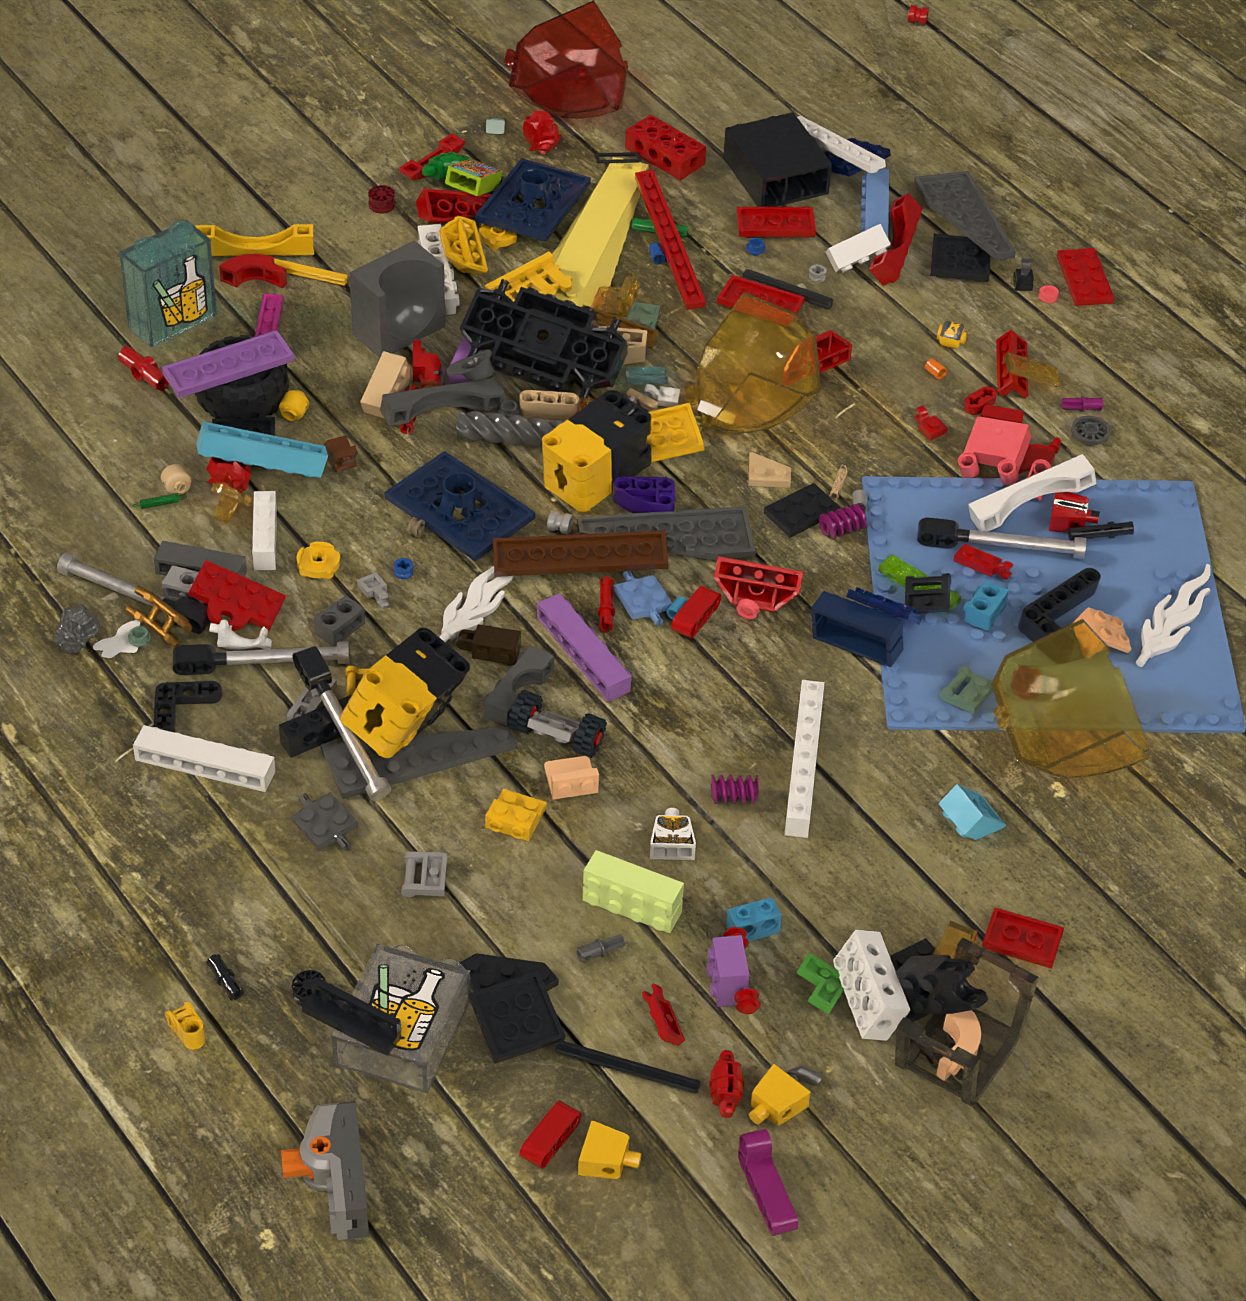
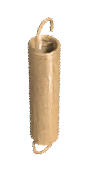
M840 467L829 497L836 499L835 502L839 498L847 476V468L841 469Z

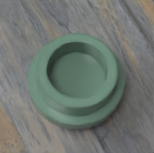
M143 626L132 628L128 635L129 643L136 647L145 646L151 640L150 632Z

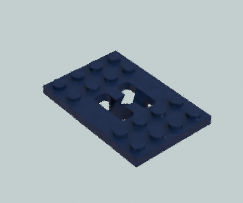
M521 158L477 212L475 222L546 242L591 184V177ZM520 193L524 195L523 203L514 202ZM544 197L546 207L544 209L535 208L533 199L540 201Z
M446 451L384 492L386 500L409 516L417 517L418 521L420 519L425 520L426 528L475 562L493 549V538H509L535 519V512ZM457 490H462L465 492L464 494H461V501L460 494H454V492H456ZM475 501H479L484 506L475 508ZM455 507L463 508L461 515L465 517L464 520L457 521L452 517Z

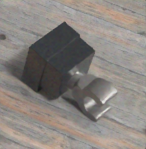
M1022 257L1021 269H1016L1013 274L1015 291L1033 290L1034 276L1031 263H1029L1030 257Z

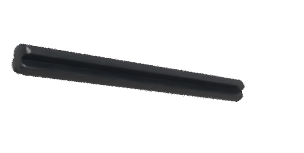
M558 1040L555 1052L691 1093L696 1094L699 1091L700 1081L563 1040Z

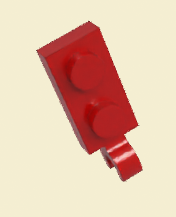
M964 543L954 554V562L990 577L997 574L1003 579H1009L1012 575L1009 572L1013 567L1011 562H1002L1001 558Z
M653 983L651 985L653 988L652 995L649 992L643 991V999L649 1005L650 1015L655 1020L659 1037L664 1042L679 1046L685 1041L670 1001L664 999L662 987Z

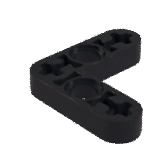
M216 681L165 682L159 684L155 689L154 727L175 733L176 705L217 703L222 698L221 685ZM192 690L195 692L190 696L183 694L185 691ZM166 692L168 693V699H164L163 697L164 693ZM162 708L171 709L168 713L159 712ZM163 722H167L166 729H162Z

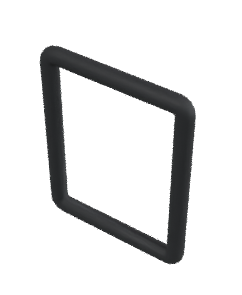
M638 152L595 154L597 163L641 162ZM636 156L637 159L600 160L599 157Z

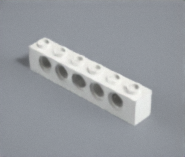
M441 224L418 226V244L444 264L445 315L456 314V306L460 305L459 294H455L457 293L456 281H452L454 280V270L450 269L452 268V263L444 254L439 234Z

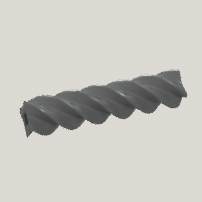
M459 410L456 431L457 438L465 437L472 441L485 439L492 443L506 441L512 445L526 443L532 447H542L543 436L565 421L557 419L547 422L539 417L527 420L519 415L506 418L500 413H492L486 416L480 411H471L465 414Z

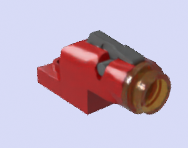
M413 340V382H420L421 389L443 386L447 371L446 367L441 366L437 354L425 353V348H421V340Z

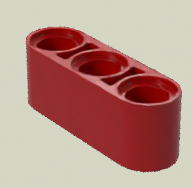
M701 585L675 615L671 629L692 639L717 610L722 595Z
M560 1100L557 1101L525 1140L520 1149L519 1156L541 1169L545 1168L577 1128L581 1121L582 1113Z

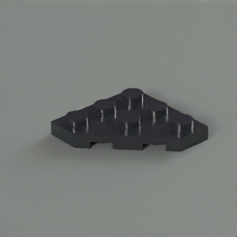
M476 953L456 964V971L473 991L535 971H539L547 991L559 985V979L542 962Z

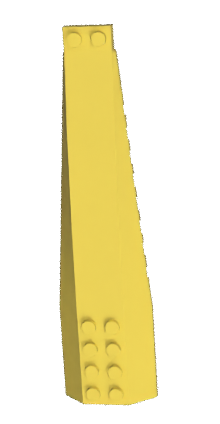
M641 162L609 164L598 184L552 253L554 255V266L558 264L560 271L566 277L569 275L572 277V290L563 292L559 288L556 290L557 299L572 301L579 307H582L584 304L603 311L607 293L610 290L611 281L614 278L615 269L623 250V244L626 241L627 232L630 229L631 220L641 195L635 180V172L649 170V164ZM548 277L544 279L550 285L554 284ZM544 332L540 333L538 339L546 340L549 335Z

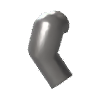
M802 1065L786 1072L797 1082L806 1080L817 1086L822 1079L821 1073Z

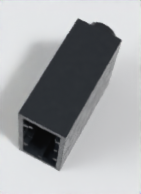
M794 112L725 128L723 159L757 207H778L829 194L832 163Z

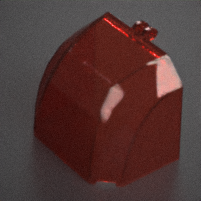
M594 0L534 26L517 43L515 51L507 48L504 63L506 67L512 69L509 87L531 105L562 118L575 119L598 117L622 109L628 63L622 59L619 49L622 47L621 41Z

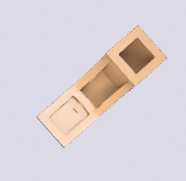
M972 1010L946 1014L943 1030L953 1038L956 1045L939 1060L936 1076L943 1081L951 1074L956 1075L960 1068L968 1072L976 1060L981 1040V1028Z

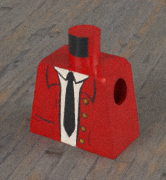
M1055 492L1049 531L1068 532L1070 527H1084L1085 522L1098 524L1100 511L1087 509L1089 499L1085 496L1071 492Z

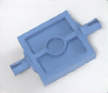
M625 571L623 577L627 582L616 584L614 592L632 620L650 617L656 626L658 624L659 626L662 625L664 621L659 614L667 611L672 605V601L656 577L651 575L636 579L631 571Z

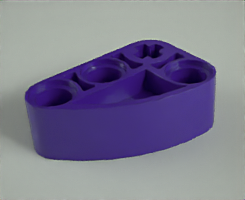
M618 477L613 482V501L631 513L674 511L675 483L667 477Z

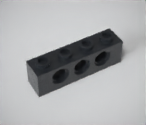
M352 695L338 700L343 710ZM325 706L279 724L280 743L290 758L342 737Z

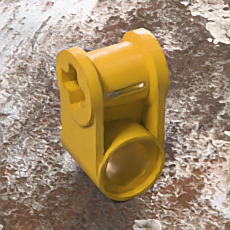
M189 1001L184 1002V1006L172 1012L170 1010L165 1012L170 1028L177 1034L186 1048L196 1050L205 1044L206 1038L203 1021Z

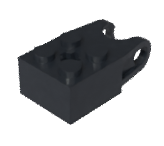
M950 955L911 956L896 972L915 1014H953L971 1011L981 1007L988 1000L987 993L984 990L973 987L966 980L975 971L973 963L968 960L952 959Z

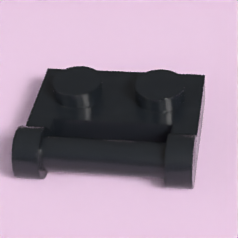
M950 573L933 577L915 578L914 576H906L905 613L950 612ZM941 585V589L914 590L915 586Z

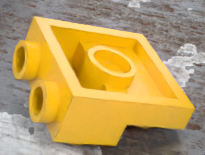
M503 788L497 800L494 799L485 815V828L513 836L516 839L529 841L546 810L547 802Z

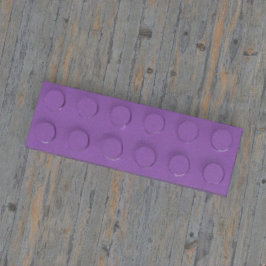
M276 330L163 366L162 373L177 397L181 398L293 362L294 354Z

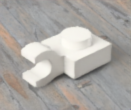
M646 384L644 396L646 395L656 400L658 406L673 407L678 405L680 389L660 386V390H658L654 385Z

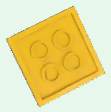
M690 403L649 412L651 414V434L647 436V443L652 448V462L705 450Z

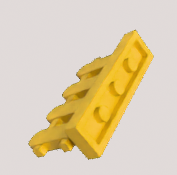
M547 252L485 285V289L495 290V288L498 289L501 279L507 280L509 284L505 294L514 302L515 299L512 296L517 295L521 287L528 288L532 286L541 294H552L555 297L556 290L559 288L563 292H569L572 290V277L570 275L566 277L560 271L558 264L554 266V255ZM548 277L554 284L550 285L544 279Z

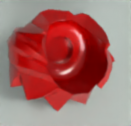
M534 111L531 116H526L523 123L524 137L531 145L529 151H538L543 156L552 151L561 138L559 129L553 122L554 118L550 117L549 112Z
M211 457L206 468L211 477L208 483L224 490L238 492L239 495L247 490L252 474L250 466L242 462H228L222 458Z

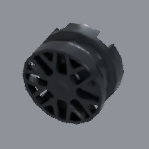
M306 970L294 977L291 986L294 1001L298 1005L303 1006L312 995L311 981L315 977L323 978V981L326 982L325 977L320 972Z

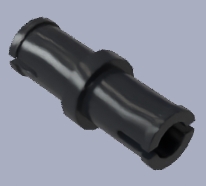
M220 954L210 956L206 964L214 973L216 983L223 987L231 1001L239 999L244 991L235 980L233 970L228 969Z

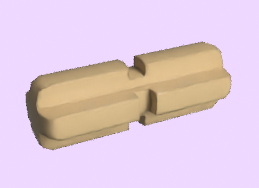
M633 388L626 392L627 398L635 397V404H640L646 410L651 412L658 408L656 400L646 395L644 396L641 392Z

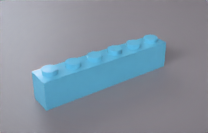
M202 422L196 442L198 454L204 457L222 458L228 462H242L248 466L258 465L269 470L278 469L289 474H303L309 478H321L328 458L326 447L322 445L208 422Z

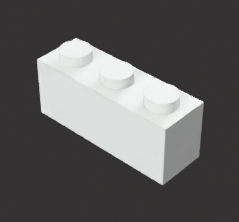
M881 224L828 248L826 254L835 272L841 270L844 273L852 269L853 264L858 262L861 265L869 261L870 256L874 254L878 256L887 251L886 249L891 244Z

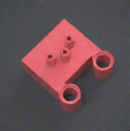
M977 416L964 453L958 458L962 476L964 478L977 477L980 473L978 464L997 467L1001 482L1004 485L1011 486L1017 483L1019 480L1018 472L1032 437L1029 425Z

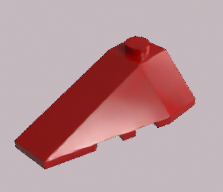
M423 188L416 200L418 217L427 222L445 224L454 220L457 216L468 219L473 218L492 194L475 196L467 192Z

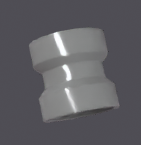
M552 510L548 517L547 530L553 532L560 530L561 534L569 535L573 526L574 515L568 513L563 515L559 511Z

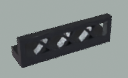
M317 977L311 981L312 995L303 1004V1013L386 1056L389 1055L401 1039L400 1019Z

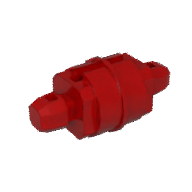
M722 1050L718 1061H716L710 1072L709 1081L712 1103L715 1106H719V1112L724 1118H731L733 1116L735 1107L738 1106L743 1097L744 1088L741 1064L735 1062L734 1055L729 1050Z

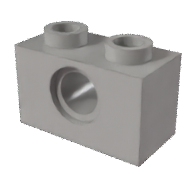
M172 565L162 582L163 597L175 602L180 597H187L207 605V603L188 595L199 572Z

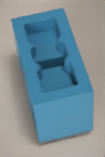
M985 580L981 587L977 586L971 600L968 599L963 609L966 612L964 622L989 631L1007 605L1009 589Z
M773 897L727 909L726 929L728 930L731 927L745 929L747 932L746 938L749 942L780 933L782 915Z

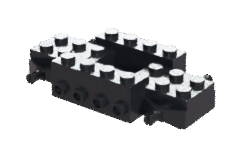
M501 279L498 289L476 290L459 328L461 335L471 346L467 357L477 354L480 350L493 349L490 361L495 371L555 392L570 393L577 377L584 386L579 395L584 400H587L592 389L613 388L628 354L627 341L617 333L621 323L620 319L614 317L610 327L598 328L597 315L593 309L586 306L583 308L576 306L575 303L569 300H559L552 294H541L531 287H521L513 302L505 294L509 282ZM540 333H547L549 336L546 340L538 339Z

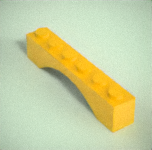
M294 224L277 234L247 237L232 234L216 225H195L196 255L206 257L240 256L245 254H262L267 256L314 255L313 224Z

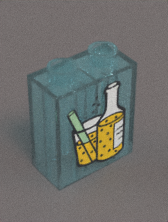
M188 220L174 222L168 229L151 237L141 238L136 241L135 245L119 252L128 327L150 347L217 315L211 241Z

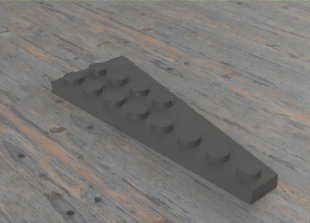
M509 727L417 735L406 747L400 749L391 758L381 757L368 744L360 740L379 777L386 778L389 785L517 749V742ZM345 742L321 744L322 755L342 799L366 793L365 788L368 784Z

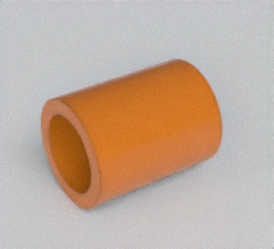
M934 358L929 359L925 364V369L938 380L942 379L947 373V368Z

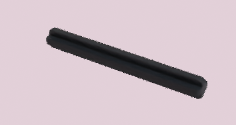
M745 269L742 278L804 296L805 301L826 309H830L833 305V299L750 269Z

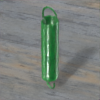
M175 493L140 500V505H133L144 509L177 503L179 500L184 499H180L179 494Z

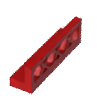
M1011 329L996 340L997 393L1004 397L1014 390L1020 396L1026 398L1029 396L1027 342Z

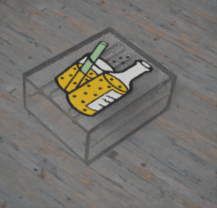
M377 943L352 995L400 1019L401 1039L389 1055L386 1056L334 1029L331 1035L333 1065L428 1093L470 1003L468 998L469 993H471L470 970H466L459 962L452 959L436 961L419 956L416 951L404 945H397L391 948Z

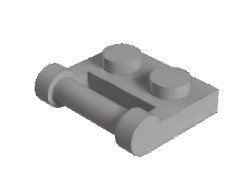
M407 852L404 858L406 872L405 883L401 889L402 896L406 898H412L415 895L444 896L447 853ZM418 863H423L421 884L414 883L415 868Z

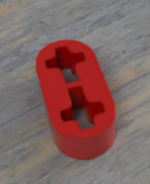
M988 386L975 391L965 398L964 411L971 415L980 414L984 405L995 404L997 391Z

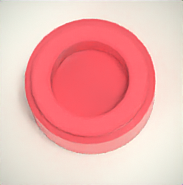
M1045 285L1040 288L1039 299L1041 301L1054 303L1058 300L1059 290L1056 287Z
M742 599L736 610L745 619H755L760 608L754 601Z

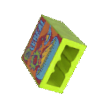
M468 159L448 166L445 184L472 195L480 196L498 188L503 171L473 159Z

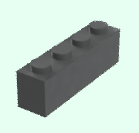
M162 541L154 557L155 573L166 576L172 565L199 572L205 560H208L245 577L247 573L246 556Z

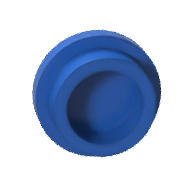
M752 238L746 245L747 252L755 256L763 254L766 249L764 241L760 238Z

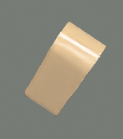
M525 390L520 393L519 411L522 416L527 418L539 417L543 419L568 420L579 412V397L574 393Z

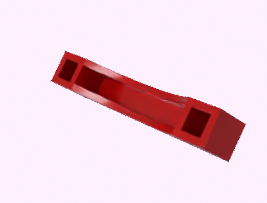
M909 192L894 200L890 210L893 224V240L890 249L874 257L869 271L883 286L890 282L894 283L899 279V274L904 266V260L912 243L917 223L920 220L923 208Z

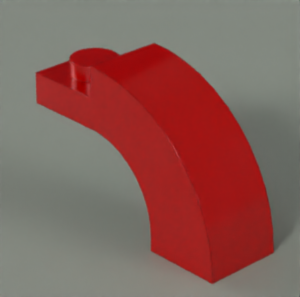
M245 254L230 258L219 265L220 281L236 288L249 280H263L281 288L287 285L286 268L276 265L274 257Z

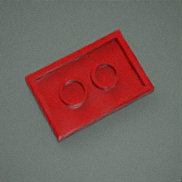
M994 907L982 948L1052 969L1064 927Z

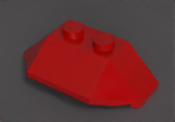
M832 330L799 343L789 354L784 387H791L851 360L852 344Z
M718 556L714 579L731 605L738 606L740 600L749 599L754 601L760 610L776 612L800 594L804 572Z

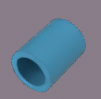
M677 597L667 609L668 617L673 620L688 600L684 597Z

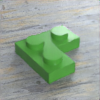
M808 953L796 973L817 986L808 1002L829 1015L844 991L839 978V971L813 954Z

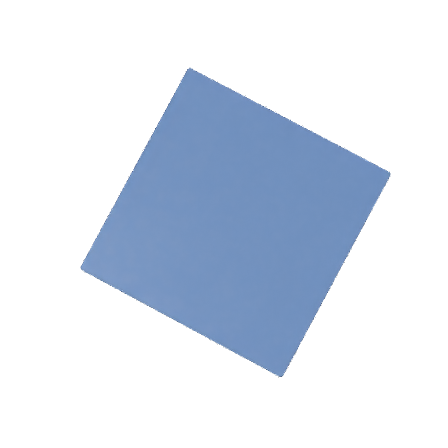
M865 476L862 478V490L867 493L868 509L865 511L874 608L883 613L896 616L903 621V634L901 636H903L904 650L892 667L880 664L888 729L1171 733L1245 732L1244 714L1195 486L1192 481L1096 480V485L1080 492H1071L1089 499L1087 509L1100 511L1098 524L1085 522L1084 526L1103 525L1112 521L1114 523L1132 521L1134 525L1133 535H1119L1111 539L1109 537L1086 539L1084 559H1076L1070 553L958 542L953 548L923 546L917 541L918 523L922 518L926 517L953 520L958 523L959 529L979 531L971 520L968 504L1008 487L1001 482L1000 478ZM1055 493L1043 495L1041 501H1038V498H1033L1021 504L1008 515L1000 527L988 531L1069 540L1068 532L1049 531ZM964 543L1001 558L1002 562H1011L1013 567L1009 572L1012 575L1009 579H1003L997 574L990 577L954 562V554ZM1206 564H1209L1210 576L1208 581L1195 590L1189 598V605H1191L1201 590L1210 588L1209 594L1203 599L1199 615L1189 624L1173 631L1170 636L1175 635L1181 628L1186 626L1190 627L1189 633L1182 638L1175 649L1149 658L1143 667H1139L1136 664V660L1142 651L1141 631L1146 619H1150L1151 628L1153 629L1152 616L1158 603L1167 595H1171V599L1164 610L1171 607L1178 597L1181 586L1188 581L1200 577L1204 573ZM1094 568L1101 575L1095 594L1054 621L1071 635L1074 640L1067 661L1057 662L1018 629L1022 611L1027 605L1083 569ZM950 573V612L905 613L906 576H914L915 578L933 577ZM985 580L1009 589L1007 605L989 631L964 622L966 612L963 611L967 600L973 598L977 586L981 587ZM941 585L915 586L914 590L941 589ZM1088 607L1097 611L1100 610L1113 617L1116 616L1123 622V628L1130 640L1129 643L1132 650L1126 653L1103 645L1091 658L1085 657L1082 654L1071 623ZM1028 664V667H1036L1042 673L1040 691L1034 698L1022 699L1013 695L1009 690L1011 671L1016 669L1018 665ZM961 666H967L971 672L996 683L995 690L975 714L949 704L939 697L941 689L950 684ZM963 681L954 694L959 695L968 682Z

